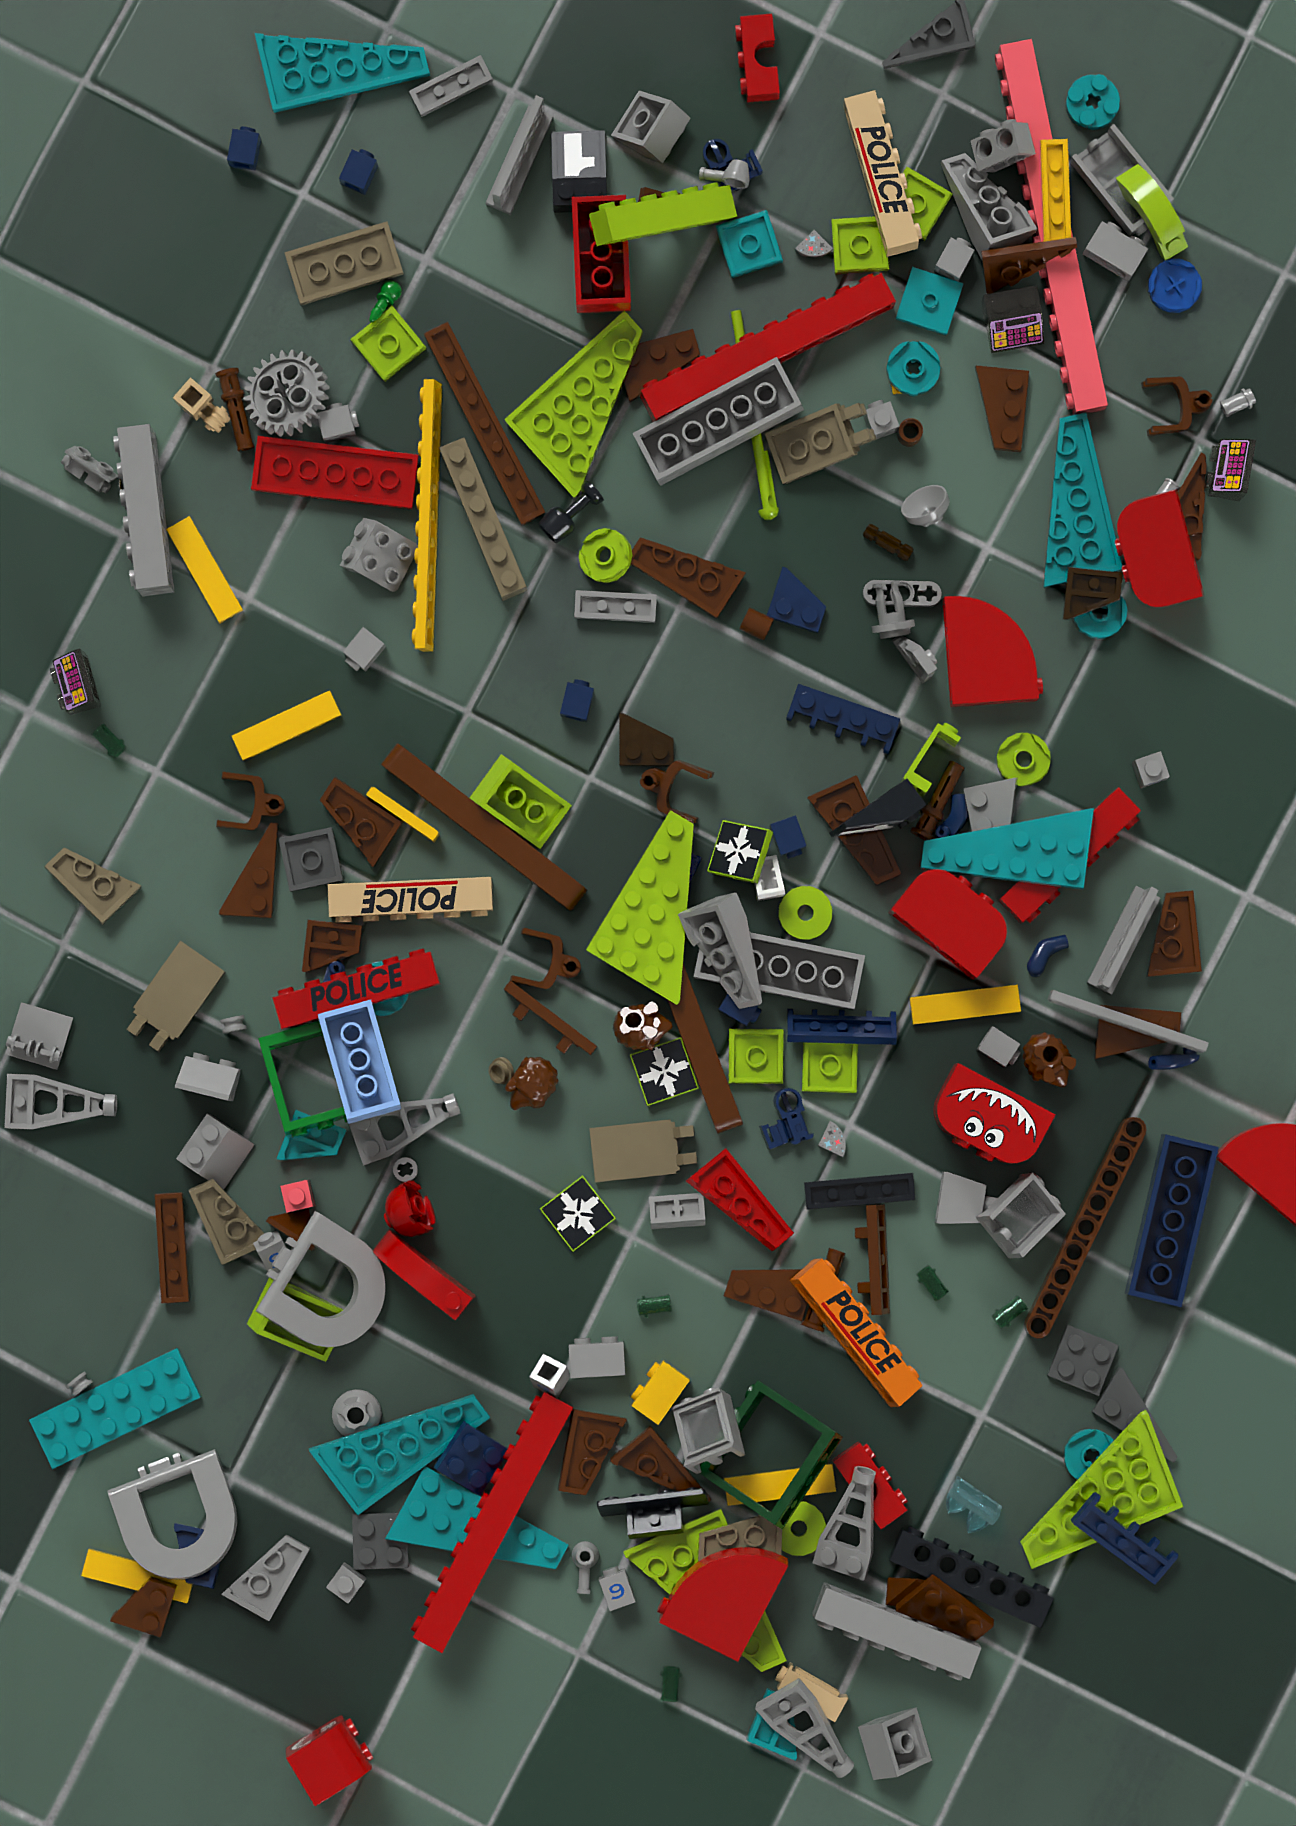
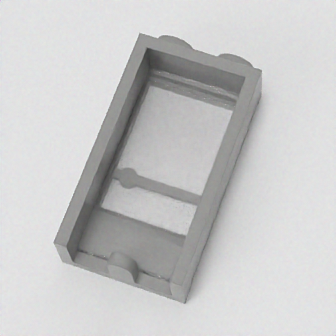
M1115 124L1110 126L1108 132L1098 140L1094 139L1079 155L1074 154L1070 159V165L1075 168L1127 233L1128 237L1135 233L1137 236H1140L1149 228L1136 209L1124 199L1116 177L1139 164L1159 185L1170 203L1172 204L1174 201L1171 194Z

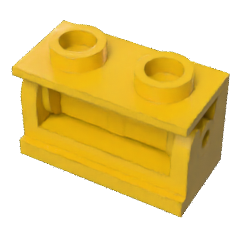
M664 1360L660 1364L657 1362L653 1364L646 1374L650 1377L646 1385L643 1387L639 1384L630 1397L634 1400L631 1406L657 1425H659L690 1381L687 1376Z

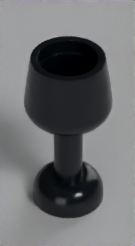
M586 480L582 484V495L565 511L560 507H552L538 523L542 531L554 543L557 544L573 533L575 524L572 518L590 502L598 505L604 501L602 495L589 481Z

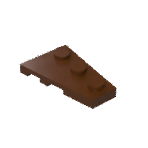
M693 329L638 344L624 379L629 403L640 396L641 390L644 389L643 385L653 379L661 381L667 378V373L673 369L683 368L700 357Z
M975 365L993 449L1021 452L1029 371Z
M337 777L333 778L320 799L337 823L350 836L356 847L365 855L371 866L375 867L404 821Z
M1191 890L1165 893L1146 977L1201 972L1194 892Z
M1099 1005L1180 1033L1181 1012ZM1098 1019L1094 1059L1166 1043V1041Z
M802 1269L731 1270L723 1295L724 1297L802 1321L807 1306L805 1299L790 1282V1279Z
M572 1409L558 1485L559 1491L580 1495L587 1494L601 1468L602 1462L609 1449L611 1450L615 1438L621 1427L624 1426L627 1418Z
M934 1574L896 1604V1612L972 1641L978 1640L994 1627L993 1618Z

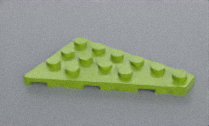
M670 810L586 951L678 1005L681 993L685 931L678 914L687 910L694 824Z

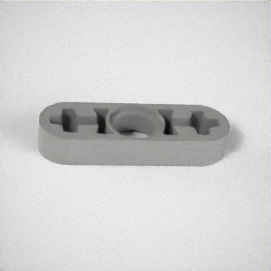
M872 580L868 582L862 593L864 601L871 606H876V600H872V595H868L867 591H871L873 585L881 583L883 591L886 592V586H891L893 580ZM900 581V584H898L899 587L904 586L910 592L909 598L903 601L904 607H933L941 599V589L934 582ZM913 586L918 587L917 592H925L927 587H930L931 591L936 593L937 596L932 597L930 602L927 601L925 596H917L918 602H913L915 594ZM891 587V590H890V593H889V596H890V600H891V601H886V600H885V605H886V606H894V600H893V594H892V587Z

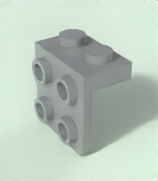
M363 518L354 530L355 536L350 546L346 547L342 554L340 566L348 571L359 573L389 591L395 592L398 590L414 558L415 549L418 548V545L378 521Z

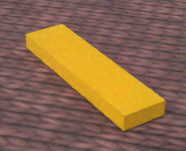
M1068 139L1040 140L1043 242L1071 238Z
M188 516L167 528L168 534L218 622L222 623L242 612L243 609L191 517Z
M329 690L232 735V738L242 760L245 761L342 715Z
M1018 985L909 998L913 1025L1021 1012Z
M825 1464L806 1495L836 1492L833 1464ZM800 1468L727 1477L724 1480L756 1502L776 1500L781 1498ZM726 1492L728 1506L743 1504Z
M90 1548L88 1549L81 1575L137 1591L150 1577L158 1578L176 1584L177 1587L173 1600L188 1603L193 1586L186 1583L185 1579L175 1580L157 1576L143 1568L135 1560Z

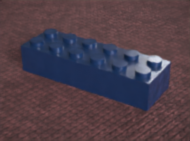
M1161 1134L1124 1294L1182 1307L1219 1147Z

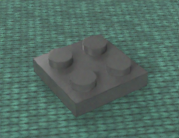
M332 827L279 838L290 892L343 881Z
M1066 1325L1047 1375L1099 1396L1119 1345Z
M399 1512L352 1514L354 1570L409 1568L408 1543L385 1539Z

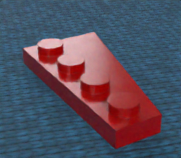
M726 1148L686 1180L687 1183L769 1250H775L794 1234Z

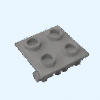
M21 1002L12 1034L8 1036L6 1042L7 1050L5 1054L58 1070L73 1017Z

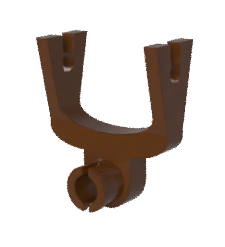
M1181 376L1146 378L1141 383L1142 388L1172 385L1177 391L1180 402V420L1178 425L1152 426L1151 429L1147 430V436L1186 431L1191 425L1193 414H1202L1210 408L1213 401L1211 399L1212 394L1207 390L1189 392L1187 382ZM1202 397L1205 400V404L1197 401V399Z
M681 760L671 763L666 772L657 768L646 770L641 776L640 784L644 789L658 793L657 809L667 815L671 810L689 822L697 823L698 817L670 807L669 795L672 784L682 769L706 780L713 778L715 772ZM649 776L653 778V782H655L654 784L649 783Z
M222 772V779L251 782L255 792V804L252 816L247 823L217 820L216 827L253 831L258 827L261 816L276 817L283 812L285 806L283 799L279 795L264 793V783L259 776ZM272 800L279 803V807L275 810L271 809L268 805Z
M522 928L521 934L550 941L552 946L551 963L546 976L540 982L514 975L510 977V981L548 989L555 982L557 975L572 978L579 974L581 969L579 960L573 956L562 954L563 943L559 936ZM568 962H573L575 965L574 971H567L565 965Z

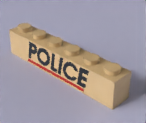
M875 90L844 98V112L886 257L918 249L922 233L919 223L914 224L911 214H915L912 199L906 198L904 189H907V181L904 173L899 174L897 164H900L897 148L892 149L889 140L893 139L891 126L889 123L885 124L882 114H886L883 99L877 98Z
M475 877L328 884L329 917L336 918V923L352 922V917H363V922L379 921V916H390V920H406V915L417 914V919H433V914L444 913V918L461 917L460 912H471V917L488 916V911H493L492 878Z

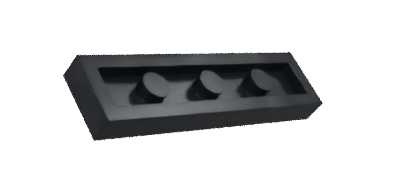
M913 1173L804 1182L806 1210L915 1200Z

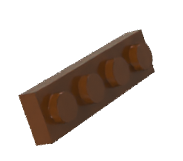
M183 1192L155 1194L161 1303L189 1302Z

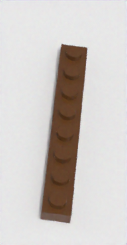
M446 322L424 333L521 526L546 514L449 323Z

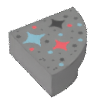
M813 230L795 248V251L805 257H823L831 253L833 248Z
M829 1121L818 1146L843 1157L846 1148L844 1135L835 1123Z

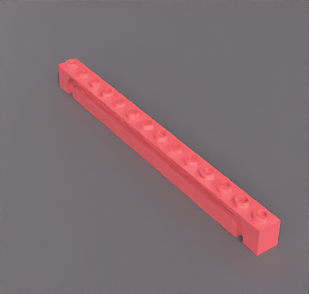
M1032 39L1000 45L998 54H995V64L997 70H1002L1004 79L1000 80L1002 96H1007L1009 106L1005 107L1007 120L1016 119V122L1028 123L1036 153L1016 164L1019 175L1023 174L1025 184L1022 185V194L1025 201L1029 200L1030 210L1027 212L1037 227L1036 236L1032 237L1033 243L1043 242L1040 140L1053 138ZM1073 249L1062 258L1058 255L1047 261L1046 267L1039 271L1041 279L1045 278L1047 288L1043 289L1046 305L1050 304L1052 315H1049L1051 331L1056 330L1058 341H1054L1056 356L1062 359L1063 367H1060L1062 383H1067L1068 393L1065 394L1066 406L1068 410L1072 409L1073 415L1105 410L1108 403L1076 249Z

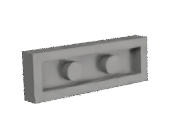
M480 55L410 90L409 94L419 114L423 117L493 82V78Z
M576 590L574 619L655 623L657 595Z

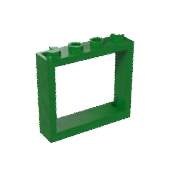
M320 1021L258 1038L286 1136L290 1134L292 1137L303 1136L308 1133V1129L318 1127V1130L328 1129L334 1126L335 1121L344 1119L345 1123L348 1122L344 1107L290 1122L271 1055V1050L323 1036Z

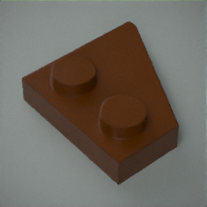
M308 920L302 972H308L360 953L362 926Z
M150 1577L118 1611L116 1610L113 1613L110 1622L161 1637L177 1585Z

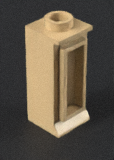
M791 1662L787 1667L782 1666L775 1678L778 1681L777 1689L779 1690L799 1678L817 1698L825 1716L835 1722L848 1700V1695L840 1694L838 1689L797 1666L793 1669V1663Z

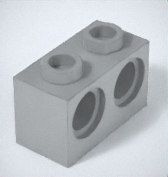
M1016 119L1006 120L1000 123L1001 127L980 132V137L971 140L978 172H997L1036 154L1028 123L1016 122Z

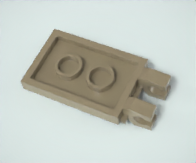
M836 403L765 433L782 484H788L858 455L857 452L861 451L860 445L876 440L873 429L869 430L867 428L854 433L850 420L868 414L865 405L857 403L845 408V405L840 406V404Z
M180 941L133 1008L135 1010L133 1013L137 1016L133 1019L127 1030L138 1036L148 1022L159 1030L149 1045L160 1052L169 1038L172 1040L175 1037L180 1038L223 977L225 971Z
M671 1119L589 1128L595 1182L677 1174L676 1171H680V1165L697 1163L696 1152L678 1154L677 1138L694 1136L693 1125L675 1127V1122H671Z

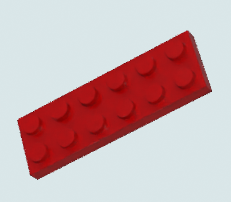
M258 436L251 490L413 510L419 455Z

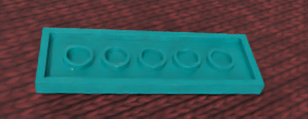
M176 1348L31 1418L29 1421L51 1468L54 1469L202 1396L179 1348Z

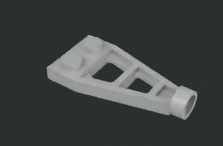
M7 1074L5 1128L38 1129L100 1115L116 1116L117 1095L115 1094L102 1095L38 1075ZM38 1090L52 1092L57 1096V1109L54 1112L44 1115L35 1113V1093ZM70 1094L83 1097L85 1099L84 1110L81 1112H65V1096ZM102 1100H103V1110L100 1109V1107H99V1103H100V1101H102Z
M454 1093L438 1099L400 1102V1110L350 1123L349 1126L363 1166L390 1157L448 1117L461 1114ZM444 1102L448 1112H444L442 1110V1104ZM426 1108L430 1116L429 1121L417 1128H412L407 1116L408 1111ZM397 1115L403 1121L404 1131L393 1140L387 1141L383 1138L378 1121L383 1116Z
M856 1466L854 1468L852 1481L819 1538L813 1564L863 1581L867 1578L873 1556L874 1479L876 1475L874 1470L863 1466ZM851 1498L864 1502L863 1518L846 1513ZM843 1523L859 1528L860 1544L857 1547L836 1539V1534Z
M799 1678L757 1702L755 1710L773 1730L826 1769L832 1771L837 1778L846 1776L853 1769L854 1762L845 1754L817 1698ZM802 1711H806L810 1715L814 1726L802 1732L789 1724V1718ZM820 1733L823 1734L830 1745L821 1751L808 1741Z

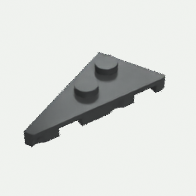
M955 0L946 10L941 11L935 16L934 20L912 35L905 44L894 50L882 62L883 69L975 48L965 0Z
M1118 1367L1091 1412L1123 1431L1140 1412L1146 1410L1164 1457L1174 1463L1177 1455L1124 1369Z

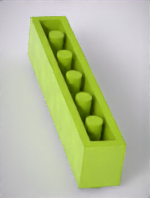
M718 182L702 186L703 190L700 191L698 186L683 189V194L679 195L677 190L662 193V198H657L656 194L641 197V202H636L635 198L620 201V206H615L614 202L598 205L599 211L589 214L596 245L601 246L719 223L735 218L737 213L730 185L719 187Z

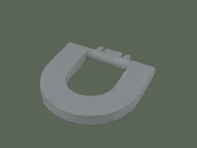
M315 1211L297 1241L291 1237L287 1238L285 1243L292 1247L291 1250L283 1246L275 1258L272 1266L278 1269V1272L276 1273L271 1269L268 1270L266 1276L274 1281L260 1302L256 1312L302 1341L322 1347H336L356 1340L373 1325L384 1302L385 1277L379 1259L366 1243ZM311 1244L342 1263L349 1270L353 1279L354 1290L349 1304L343 1311L333 1316H319L283 1293Z
M216 1449L183 1462L180 1453L172 1455L175 1462L173 1465L169 1457L148 1464L149 1474H147L145 1466L138 1468L141 1478L107 1491L126 1548L134 1560L149 1572L167 1579L193 1578L211 1570L229 1551L236 1533L237 1512ZM192 1473L206 1512V1526L201 1537L194 1544L182 1549H171L163 1546L156 1539L140 1492Z

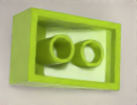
M502 754L470 796V799L539 849L542 848L572 806Z
M269 1277L247 1325L259 1335L326 1362L333 1347H322L302 1341L256 1312L260 1302L274 1281ZM288 1283L283 1291L284 1294L322 1317L333 1316L344 1310L291 1283Z

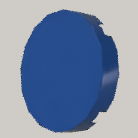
M1183 259L1165 260L1153 269L1148 280V293L1152 302L1159 309L1169 313H1180L1188 310L1197 302L1202 291L1200 274H1198V271L1190 262Z

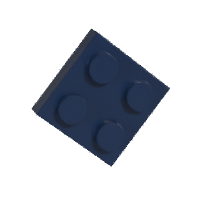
M463 1421L434 1468L480 1496L496 1469L503 1462V1456L507 1447Z

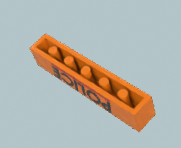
M822 1258L813 1259L791 1278L790 1282L890 1407H900L923 1386L918 1380L919 1374L913 1367L907 1366L902 1360L903 1355L901 1351L887 1341L885 1338L886 1333L882 1327L871 1321L868 1317L869 1311L862 1303H857L852 1297L851 1288L844 1281H840L834 1274L836 1270L833 1265Z

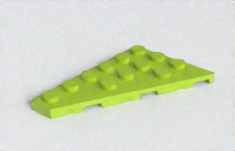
M625 311L504 419L574 498L580 494L581 486L586 479L643 334L642 329Z
M1146 1410L1140 1412L1020 1541L1031 1569L1097 1543V1541L1075 1526L1071 1521L1072 1517L1094 1492L1101 1496L1096 1505L1106 1513L1112 1506L1119 1509V1513L1114 1519L1126 1528L1134 1521L1141 1525L1183 1507Z
M720 1508L683 1524L684 1533L656 1536L624 1550L623 1553L626 1558L639 1567L647 1576L652 1578L667 1593L671 1594L683 1574L698 1562L699 1533L728 1525ZM764 1611L742 1653V1656L761 1672L787 1661L766 1611Z

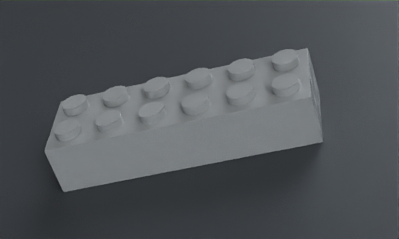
M775 357L639 429L633 435L661 486L800 413L804 409L778 358Z
M150 424L117 428L118 436H114L113 440L115 452H118L121 458V462L117 463V473L122 484L124 483V489L120 490V499L122 506L127 510V516H123L125 533H128L131 542L126 543L128 560L131 559L134 570H129L131 586H134V589L142 596L175 593L168 532L166 530L167 524L156 433Z
M750 932L760 992L850 1010L855 1009L865 955ZM699 948L693 978L720 983L721 977L713 966H707L704 961L706 956Z
M825 1582L812 1612L817 1625L831 1631H833L834 1627L842 1629L843 1635L857 1641L859 1637L868 1639L867 1642L874 1648L883 1651L885 1647L891 1648L895 1652L894 1655L910 1661L911 1657L919 1659L921 1666L936 1671L937 1667L945 1669L944 1672H946L947 1676L962 1681L963 1677L970 1679L981 1651V1646L977 1641H972L896 1612L895 1609Z

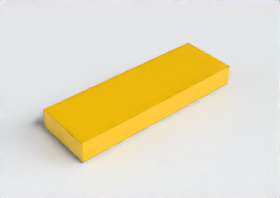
M371 787L367 792L368 798L435 843L439 837V832L375 787Z

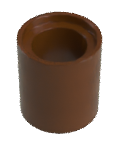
M905 419L900 424L897 432L899 442L907 447L915 446L922 437L923 426L917 419ZM908 426L914 427L918 435L915 438L909 439L904 436L903 429Z
M749 607L739 630L764 641L774 619Z

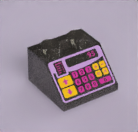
M1037 285L985 294L981 303L991 354L1044 344L1042 309Z
M1220 439L1216 446L1212 445L1209 461L1213 462L1212 472H1207L1205 488H1209L1208 496L1240 501L1247 494L1256 440Z
M79 648L52 660L54 668H50L54 684L59 683L61 694H57L61 710L66 709L69 715L101 707L89 659L83 650Z

